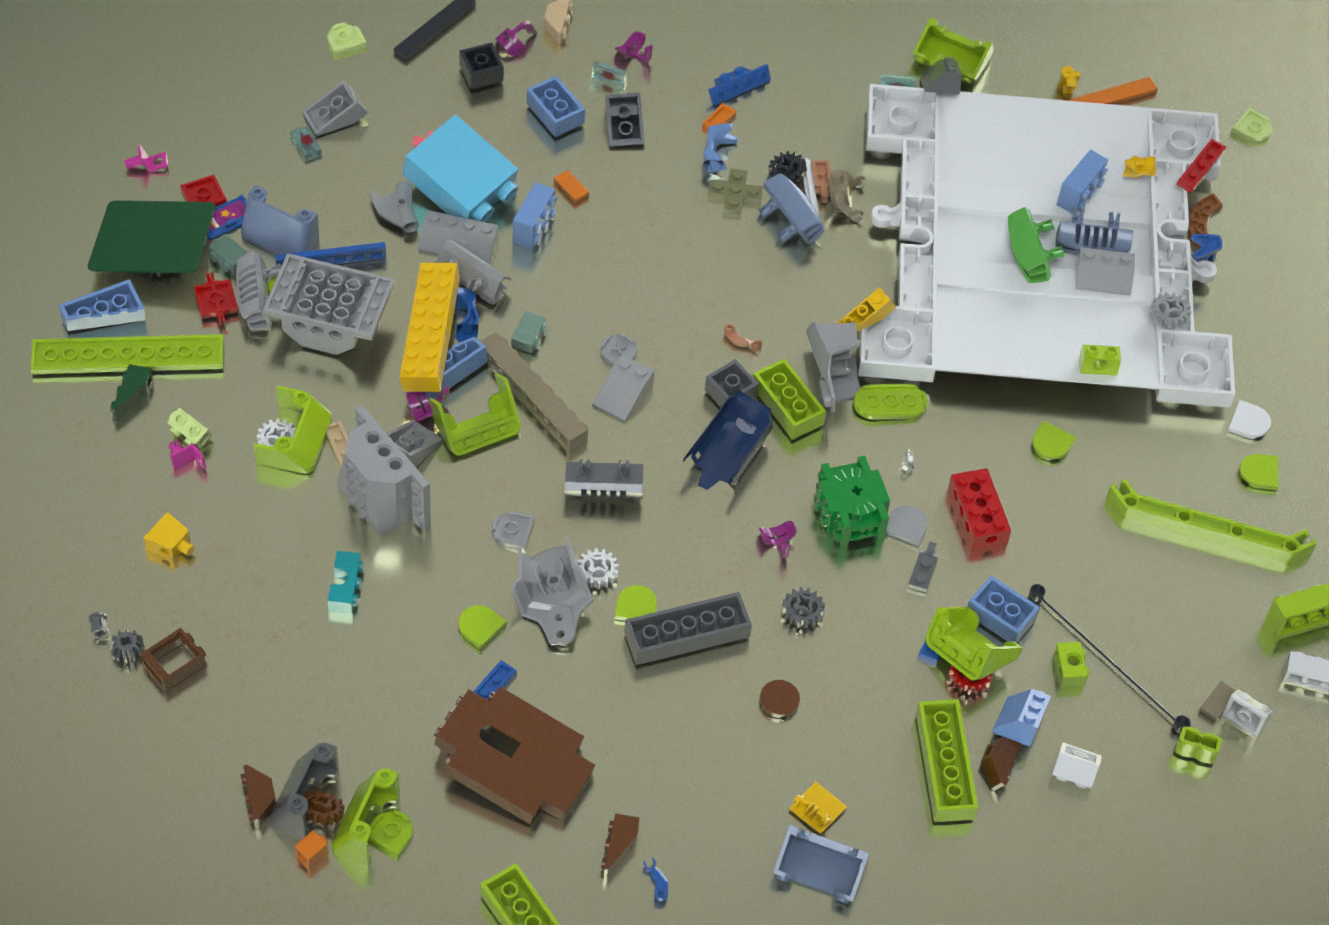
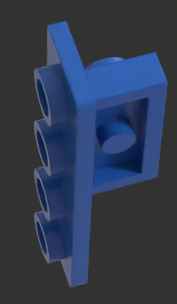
M768 64L753 70L747 69L744 66L736 67L734 71L723 73L720 77L714 79L715 87L708 89L712 105L722 103L771 81Z

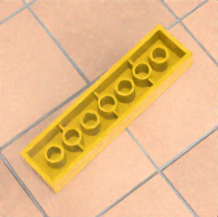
M420 263L399 376L403 392H441L460 282L457 263Z

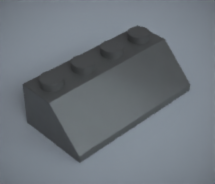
M944 57V59H939L920 75L924 92L960 95L962 73L954 58Z

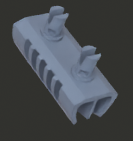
M778 174L764 182V189L771 197V201L758 210L764 218L776 209H780L787 217L790 225L777 234L782 242L785 243L796 233L800 234L807 244H813L817 241L825 229L816 210L803 192L783 174Z
M1077 207L1073 208L1072 222L1061 220L1059 222L1055 248L1062 246L1063 251L1079 254L1080 247L1124 253L1131 251L1133 230L1119 228L1121 215L1119 212L1115 220L1113 212H1109L1108 227L1084 224L1083 216L1085 209L1081 208L1078 216Z

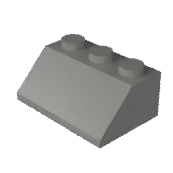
M1080 247L1076 269V289L1131 296L1135 270V254Z

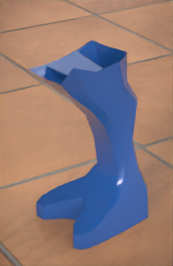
M1194 234L1191 236V239L1201 246L1199 250L1191 254L1194 260L1197 262L1207 260L1213 263L1217 252L1221 251L1223 247L1221 237L1214 234Z
M460 287L458 288L455 309L467 310V316L460 324H457L455 337L458 342L472 337L477 338L480 318L475 305V291Z

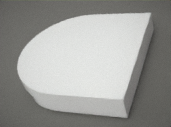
M1240 400L1228 431L1249 439H1255L1268 433L1271 419L1264 409Z

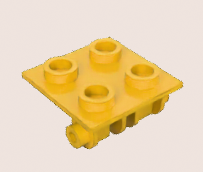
M815 781L802 795L798 794L794 798L795 802L789 810L821 835L847 806Z

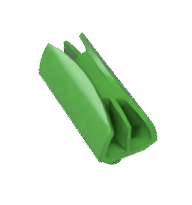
M1026 207L1021 208L1008 216V230L1013 254L1029 283L1046 282L1051 277L1049 261L1064 257L1062 246L1048 251L1043 249L1039 234L1055 230L1052 219L1036 223L1033 221L1030 210Z

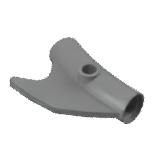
M398 182L394 191L386 197H382L374 190H370L373 205L381 217L399 226L407 233L413 232L418 228L419 224L412 202V185L409 182Z

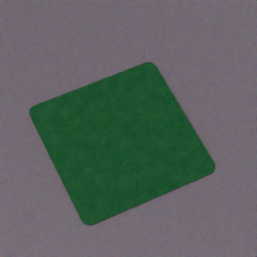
M111 201L107 205L87 265L88 270L95 272L193 273L197 271L215 211V204L212 202Z

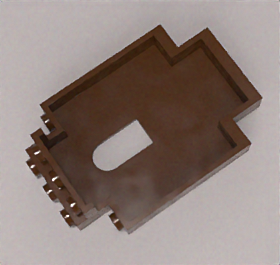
M501 686L496 692L492 691L487 700L469 689L465 695L461 694L455 703L457 705L455 710H450L446 715L444 726L440 725L434 733L436 737L434 745L441 750L439 758L444 760V764L447 766L445 774L528 824H531L540 808L562 821L596 766L576 753L585 736ZM485 727L495 728L520 743V746L512 758L483 742L479 735L480 731Z

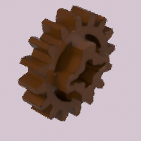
M311 790L310 794L304 793V797L308 801V809L305 814L306 821L312 820L314 825L319 822L324 826L326 823L333 825V821L339 823V820L343 818L345 804H342V799H337L336 794L330 795L329 791L323 793L322 790L318 792Z

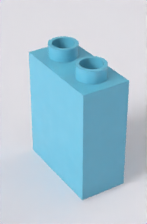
M456 114L405 157L402 175L448 215L486 222L494 212L492 206L499 200L503 203L509 202L519 189L515 184L518 168Z

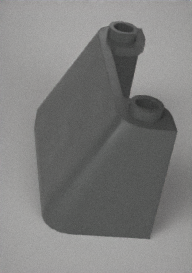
M319 743L297 760L270 814V823L274 829L301 839L309 834L310 829L306 826L305 822L308 801L304 797V793L307 792L311 781L322 784L323 779L327 777L336 778L339 772L337 746Z

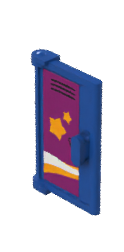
M243 194L215 207L207 235L210 240L242 226L247 204Z

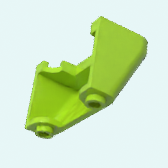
M929 18L912 53L915 62L920 65L932 66L939 59H944V57L954 58L962 73L961 81L969 85L975 83L994 52L993 43L984 40L983 44L979 40L975 42L947 30L946 26L941 27L937 25L938 20Z
M969 606L938 607L926 633V643L932 650L969 679L981 680L1019 657L1022 647L1016 642L1007 641L1002 647H997L976 631L979 625V616Z
M386 768L380 769L359 784L332 840V851L335 855L365 866L369 865L372 854L368 852V840L371 835V829L365 822L372 807L383 810L384 805L387 803L397 804L400 797L399 772Z

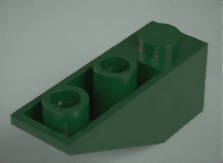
M129 364L127 371L123 372L122 384L117 387L116 399L112 401L110 406V412L113 413L115 421L148 395L153 382L151 368Z

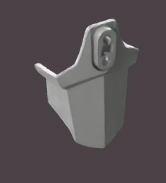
M814 321L809 325L806 333L821 373L820 391L824 407H830L831 413L835 412V404L854 399L855 393L860 390L857 379L856 356H851L850 350L860 347L862 342L857 340L856 322L821 324L818 321Z
M569 537L565 538L567 546L553 547L531 558L522 548H518L519 578L511 586V594L518 605L522 617L538 622L543 628L550 645L565 646L573 641L581 612L594 601L583 570L579 567L576 549L572 546Z

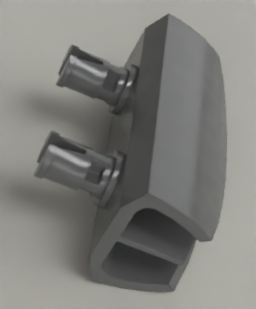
M583 458L579 462H566L565 496L643 499L644 464H630L627 460L625 464L622 463V460L618 463H591L589 459H587V462H583Z

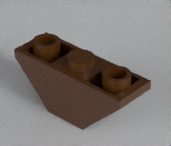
M1003 737L987 745L981 764L990 788L993 791L1000 787H1005L1010 779L1008 776L1009 772L1016 763L1015 756L1020 751L1022 743Z
M243 765L244 773L240 774L242 786H247L248 790L244 792L246 805H251V810H247L249 822H254L255 830H257L268 819L276 804L272 778L249 765Z

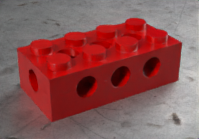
M988 468L951 474L948 489L971 550L1007 544L1012 530Z

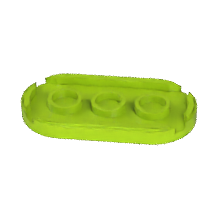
M872 384L862 386L855 393L853 405L859 415L871 420L914 419L924 414L928 405V398L923 390L921 391L913 384Z

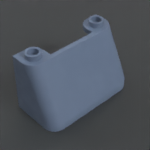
M254 185L247 199L241 226L242 238L275 255L312 251L319 243L318 214L311 210L303 209L297 212L295 216H292L265 203L267 199L266 190Z
M789 825L773 873L777 874L776 879L787 883L789 879L836 895L837 901L848 904L849 900L854 901L870 853Z

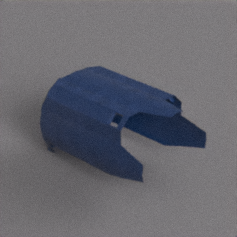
M740 390L727 398L683 458L684 462L692 454L691 458L694 463L703 468L698 483L699 486L707 490L720 479L731 484V486L735 484L773 429V420L770 414L772 409ZM697 452L701 455L699 459L695 456Z

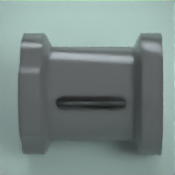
M104 612L92 613L88 617L89 622L92 624V637L100 639L108 636L110 631L106 626L107 615Z

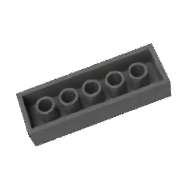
M740 592L626 619L624 633L636 665L748 638L751 635L752 623Z

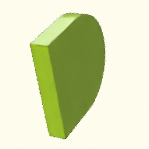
M1043 420L1033 436L1032 445L1035 453L1045 460L1062 459L1068 454L1077 437Z
M1264 454L1246 456L1239 467L1240 477L1249 483L1251 487L1277 491L1279 487L1278 456Z
M632 585L623 589L618 596L614 619L625 621L626 619L656 612L657 599L655 594L649 588L641 585Z
M481 605L465 609L458 621L460 634L479 650L507 625V621L492 609Z
M400 811L380 813L369 825L371 835L368 841L396 858L401 855L413 836V826L410 818Z

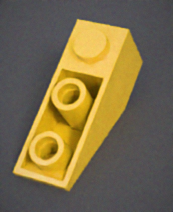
M879 287L837 322V324L856 322V330L859 332L884 319L896 306Z

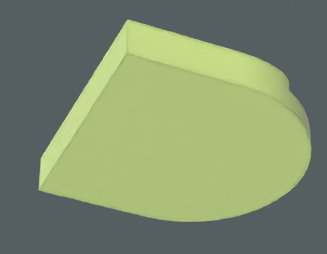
M339 23L332 26L327 34V42L334 56L367 47V42L357 26Z
M1248 108L1232 127L1231 132L1249 142L1261 143L1270 138L1273 128L1267 117Z

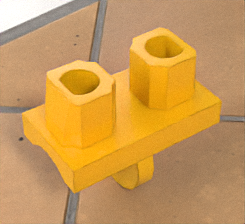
M1064 66L1060 71L1061 77L1057 83V90H1062V97H1072L1074 95L1073 90L1078 87L1077 82L1081 77L1080 71L1075 72L1071 66Z
M1132 156L1131 159H1126L1123 176L1125 178H1140V176L1145 175L1155 176L1157 172L1156 158L1154 156L1142 158Z

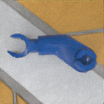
M652 857L653 867L648 868L644 860V868L652 873L651 876L656 882L655 899L662 902L668 898V880L656 868V861Z

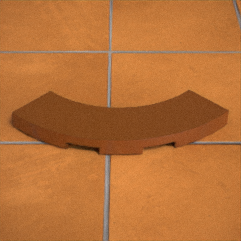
M1214 192L1205 196L1197 203L1189 218L1188 234L1195 250H1199L1201 246L1195 243L1191 236L1194 234H1208V219L1223 207V204Z

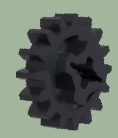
M787 151L786 154L780 152L779 157L775 155L774 160H770L768 170L770 178L783 174L795 184L796 180L802 181L801 176H806L807 165L806 160L802 159L801 154L797 156L795 151L792 154Z

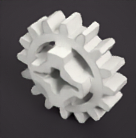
M279 418L276 419V422L270 419L268 425L263 423V429H258L257 442L258 444L273 447L279 437L287 436L293 438L296 428H294L292 422L287 424L286 419L283 422H280Z
M595 548L593 553L587 550V555L581 554V559H578L579 567L582 568L587 583H590V588L594 585H597L598 589H600L601 585L607 588L608 582L613 584L614 579L618 578L619 564H617V558H612L611 552L605 554V549L598 552V549Z

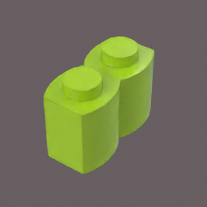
M1183 727L1177 740L1175 752L1184 757H1195L1203 763L1213 764L1220 751L1222 739L1217 735L1202 733L1192 727Z

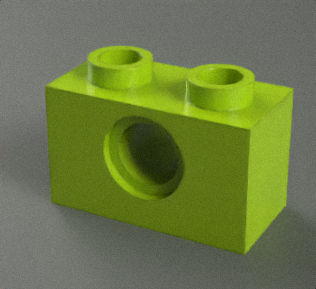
M1082 344L1079 356L1080 373L1118 375L1121 363L1120 346Z
M1081 642L1057 643L1054 657L1060 687L1084 686L1086 679L1089 678V668L1085 666L1086 653L1085 649L1081 647Z

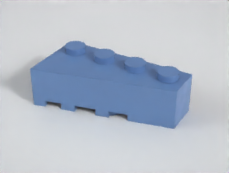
M130 279L59 305L60 317L67 331L145 320L144 307Z
M475 337L453 345L452 349L447 351L441 391L446 387L451 388L488 362L486 346ZM425 392L427 399H435L440 395V392Z

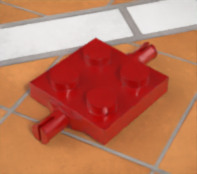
M208 272L206 273L208 282L194 286L201 318L217 317L219 325H222V321L223 325H225L226 314L239 312L231 279L215 280L214 273L210 272L209 275Z

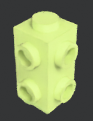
M181 408L174 411L167 422L172 427L170 429L172 433L178 437L182 435L186 438L184 442L188 445L193 443L200 450L212 437V433Z

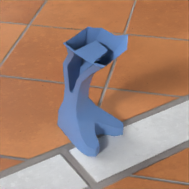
M725 123L709 126L707 146L703 152V164L707 173L727 170L723 159L716 154V149L719 144L737 143L738 138L729 134L733 124Z

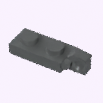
M929 541L926 551L921 550L908 588L927 593L938 561V555L934 554L937 543Z

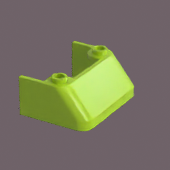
M498 373L495 374L499 393L493 394L489 398V412L457 424L452 415L444 413L441 403L433 398L428 399L436 426L452 453L463 455L516 435L520 431L521 423L507 378Z
M277 386L278 406L302 411V415L293 438L287 436L279 437L273 447L254 443L256 464L308 474L314 470L325 442L327 430L332 423L331 412L306 391Z

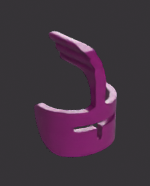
M524 21L513 30L507 27L495 40L511 56L516 57L527 51V48L516 36V33L522 29H525L528 34H537V31L530 22ZM507 35H509L510 38L515 42L514 44H513L512 41L507 37Z
M635 31L622 46L614 48L627 58L636 57L646 63L652 59V44L645 47L644 55L639 54L646 40V34L640 31Z
M449 387L443 389L440 392V396L434 400L441 403L449 398ZM425 392L406 393L408 404L416 422L433 416ZM418 397L421 398L422 403H423V406H424L425 411H426L427 414H424L422 407L419 408V409H416L417 407H420V406H421Z
M786 521L772 528L760 527L759 531L764 543L777 546L783 559L788 558L790 544L785 542L791 540L797 533L793 521Z

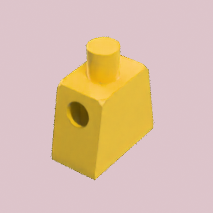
M168 512L143 537L145 549L169 559H175L180 552L190 556L194 551V546L190 544L189 530Z

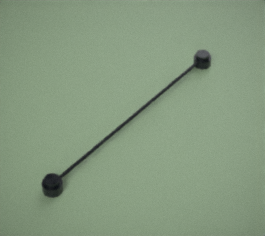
M1034 584L1031 586L1029 591V597L1031 598V600L1035 602L1042 600L1071 628H1073L1082 638H1084L1093 648H1095L1104 658H1106L1116 669H1118L1150 700H1152L1161 710H1163L1172 720H1174L1173 728L1177 733H1180L1183 727H1190L1191 722L1188 717L1180 715L1175 718L1174 716H1172L1140 685H1138L1129 675H1127L1118 665H1116L1107 655H1105L1096 645H1094L1085 635H1083L1073 624H1071L1062 614H1060L1051 604H1049L1044 599L1046 590L1042 585Z

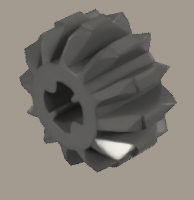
M127 628L124 633L119 630L118 636L112 635L109 647L111 655L116 657L118 662L124 659V662L127 664L129 660L132 659L135 662L136 657H141L140 653L144 650L145 645L143 637L138 635L136 630L130 633Z

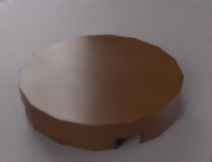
M784 680L768 682L762 688L759 697L763 711L775 718L793 715L800 703V694L797 688Z

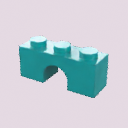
M336 552L334 577L344 579L346 582L339 585H330L328 611L352 614L353 606L357 607L358 595L356 590H360L361 587L359 573H363L364 561H361V553Z

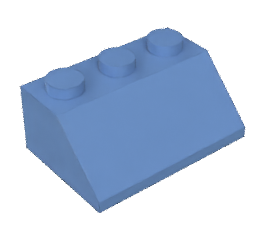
M1030 689L1007 697L992 732L1031 747L1051 696L1042 691Z

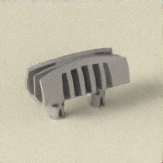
M446 240L436 263H457L460 275L459 284L475 291V294L480 295L482 299L491 305L504 297L501 291L507 289L502 281L504 279L511 280L509 276L453 240Z
M254 251L237 260L236 294L241 316L246 320L250 330L270 329L272 324L271 316L263 315V308L269 297L268 280L271 277L278 276L282 265L278 264L266 268V264L260 254Z

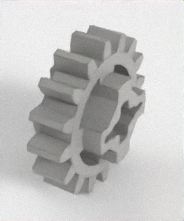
M1165 292L1164 296L1159 294L1158 298L1155 297L1153 299L1150 315L1155 316L1154 321H1160V326L1166 324V328H1169L1172 325L1176 329L1177 325L1183 327V324L1188 322L1191 315V305H1187V299H1181L1182 295L1177 297L1175 292L1172 295Z

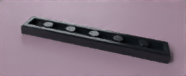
M452 1L394 47V53L407 61L475 7L476 1Z

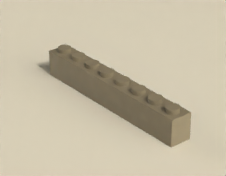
M495 332L480 341L486 346L488 365L496 373L508 379L513 392L569 452L587 441L588 427L586 424L580 422L574 411L569 410L565 406L564 401L554 394L552 388L542 381L540 375L531 369L527 361L522 360L517 350L512 349L503 336L501 337Z

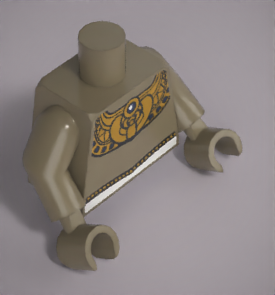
M834 170L830 173L829 192L833 213L843 212L848 216L851 215L854 222L863 219L862 215H864V212L861 209L853 211L851 206L853 186L855 188L865 186L862 183L865 180L864 176L855 178L854 175L844 170Z

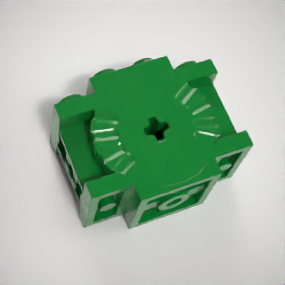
M865 455L859 456L857 463L830 468L829 463L821 464L820 472H818V483H816L817 499L814 500L815 510L820 513V523L822 527H825L827 534L833 533L834 540L838 541L840 548L848 547L849 541L876 536L877 541L884 540L889 521L890 498L879 469L871 471Z

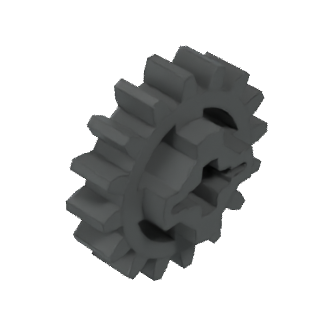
M800 587L798 592L792 589V593H787L786 599H783L782 613H785L784 618H790V624L792 625L795 622L798 628L801 624L805 628L808 627V624L814 627L816 621L821 622V618L825 613V603L822 602L823 597H817V591L811 593L810 588L803 591V588Z

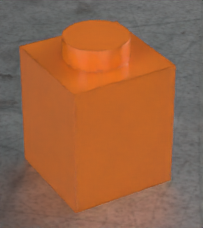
M313 830L294 846L295 856L311 869L328 854V841L322 834L318 835Z

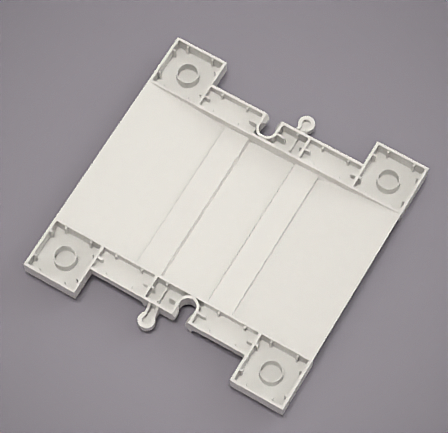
M870 84L867 98L866 150L878 153H902L900 203L893 208L886 205L875 206L871 213V222L880 228L899 226V240L919 242L923 245L900 244L897 263L899 265L898 306L884 319L860 331L859 340L862 342V345L859 347L858 376L933 382L936 370L1155 389L1156 401L1195 404L1209 407H1231L1235 396L1232 335L1195 332L1192 280H1197L1201 283L1212 282L1215 279L1217 267L1214 263L1207 260L1197 262L1191 256L1190 240H1183L1189 225L1187 191L1176 185L1178 179L1211 139L1219 142L1218 114L960 92V95L924 92V88ZM1090 149L1109 161L1107 164L1108 171L1103 177L1105 182L1101 188L1097 187L1092 199L1088 198L1084 207L1083 223L1108 227L1109 212H1113L1114 220L1119 212L1121 214L1119 228L1133 230L1131 251L1128 252L1135 254V270L1131 296L1076 289V269L1079 254L1063 251L1064 257L1049 261L1051 277L1048 281L1029 283L1023 275L1011 247L1008 216L1026 207L1030 210L1033 221L1036 223L1052 219L1055 230L1042 232L1039 234L1043 249L1048 251L1055 248L1056 232L1060 220L1072 222L1073 214L1056 205L1062 183ZM1132 156H1138L1139 158L1154 156L1156 158L1155 165L1157 166L1156 175L1125 178L1123 176L1125 160L1131 159ZM1220 158L1203 179L1217 180L1221 168ZM1165 292H1168L1169 295L1175 292L1177 297L1182 295L1181 299H1187V305H1191V315L1188 322L1184 323L1183 327L1177 325L1176 329L1172 325L1169 328H1166V324L1160 326V321H1154L1155 316L1150 315L1153 299L1155 297L1158 298L1159 294L1164 296ZM1082 344L1120 346L1121 363L1118 375L1080 373L1079 356Z

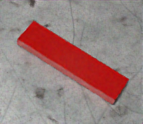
M1211 139L1178 179L1176 185L1192 193L1226 151L1227 146Z

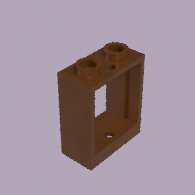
M179 628L140 653L143 666L165 692L206 666L205 651L201 646L197 647L189 632L185 633L182 628ZM182 644L194 659L168 675L157 662V659Z

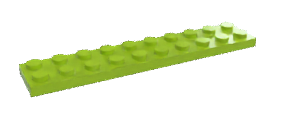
M223 334L32 339L30 370L31 374L127 371L129 364L151 368L152 371L223 369L224 337Z

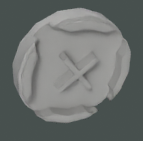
M624 334L606 337L600 349L601 357L611 366L615 365L621 355L635 361L638 351L634 339Z

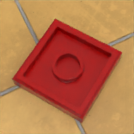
M215 175L180 185L187 202H212L215 204V207L227 202Z

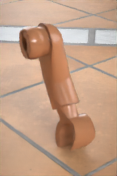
M733 324L725 326L724 334L735 346L751 347L753 352H757L759 347H762L761 340L751 341L748 338L741 337Z

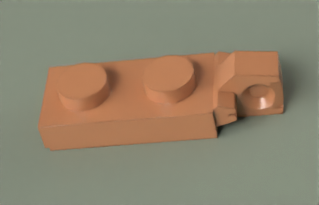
M829 160L811 161L815 192L820 194L821 203H828L831 173Z

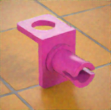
M138 145L139 155L124 160L128 170L143 165L149 173L168 166L166 152L148 157L141 145ZM156 159H163L161 164L154 165Z
M174 440L176 445L172 441L169 443L168 448L173 452L170 458L174 469H178L193 460H196L203 469L207 468L204 456L193 443L186 447H183L179 440Z

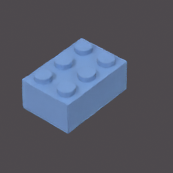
M557 76L527 89V105L554 137L585 123V108Z
M1090 149L1062 183L1056 205L1073 214L1074 207H1077V211L1084 208L1088 198L1092 199L1097 187L1101 188L1105 182L1103 177L1108 171L1107 164L1109 160Z
M536 182L534 183L513 219V244L533 251L535 245L540 243L543 231H547L550 219H554L556 215L555 204L557 197H555V189Z
M992 575L968 602V606L978 614L979 623L1006 641H1014L1016 643L1036 621L1040 607Z

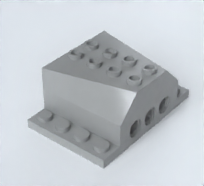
M287 253L263 308V315L280 318L282 330L299 345L338 355L355 348L358 338L372 341L395 285V279Z
M363 405L355 408L357 427L351 430L337 483L338 487L347 496L350 505L358 509L360 517L366 519L380 537H383L413 519L416 526H420L424 531L430 529L429 482Z

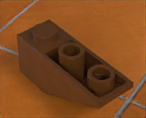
M615 813L614 821L609 822L608 833H611V837L606 839L604 852L608 853L607 858H602L601 863L604 879H607L636 846L640 817Z

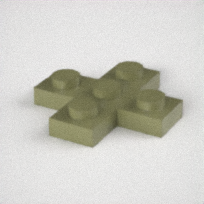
M730 168L728 182L710 179L708 197L725 200L723 213L741 216L743 202L761 205L763 186L746 184L748 171Z

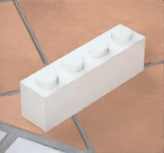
M1290 651L1285 664L1283 681L1329 692V660Z

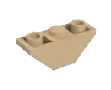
M557 0L548 4L544 16V30L559 45H561L562 38H566L567 28L565 27L569 26V13L572 14L574 4L571 3V0Z

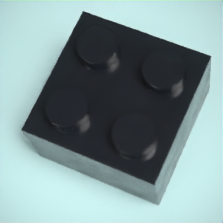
M492 42L459 50V65L470 89L504 81V66Z

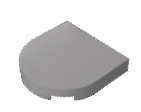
M908 505L897 507L889 516L886 534L919 547L927 529V518L916 507Z
M507 511L493 520L492 536L502 546L513 549L522 548L525 551L534 525L535 516L516 511Z

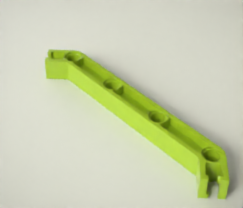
M1127 479L1121 481L1119 490L1116 489L1118 487L1116 484L1111 485L1107 494V498L1118 513L1126 519L1284 563H1293L1311 555L1317 544L1313 539L1310 543L1302 545L1310 535L1306 529L1287 536L1137 494Z

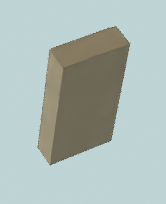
M1221 681L1200 707L1199 711L1216 722L1223 714L1231 695L1236 690Z

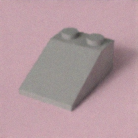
M345 80L302 111L317 136L354 124L368 113L355 91Z
M621 355L612 367L592 406L625 423L654 383V370Z
M415 420L387 432V435L415 467L443 441L442 438Z

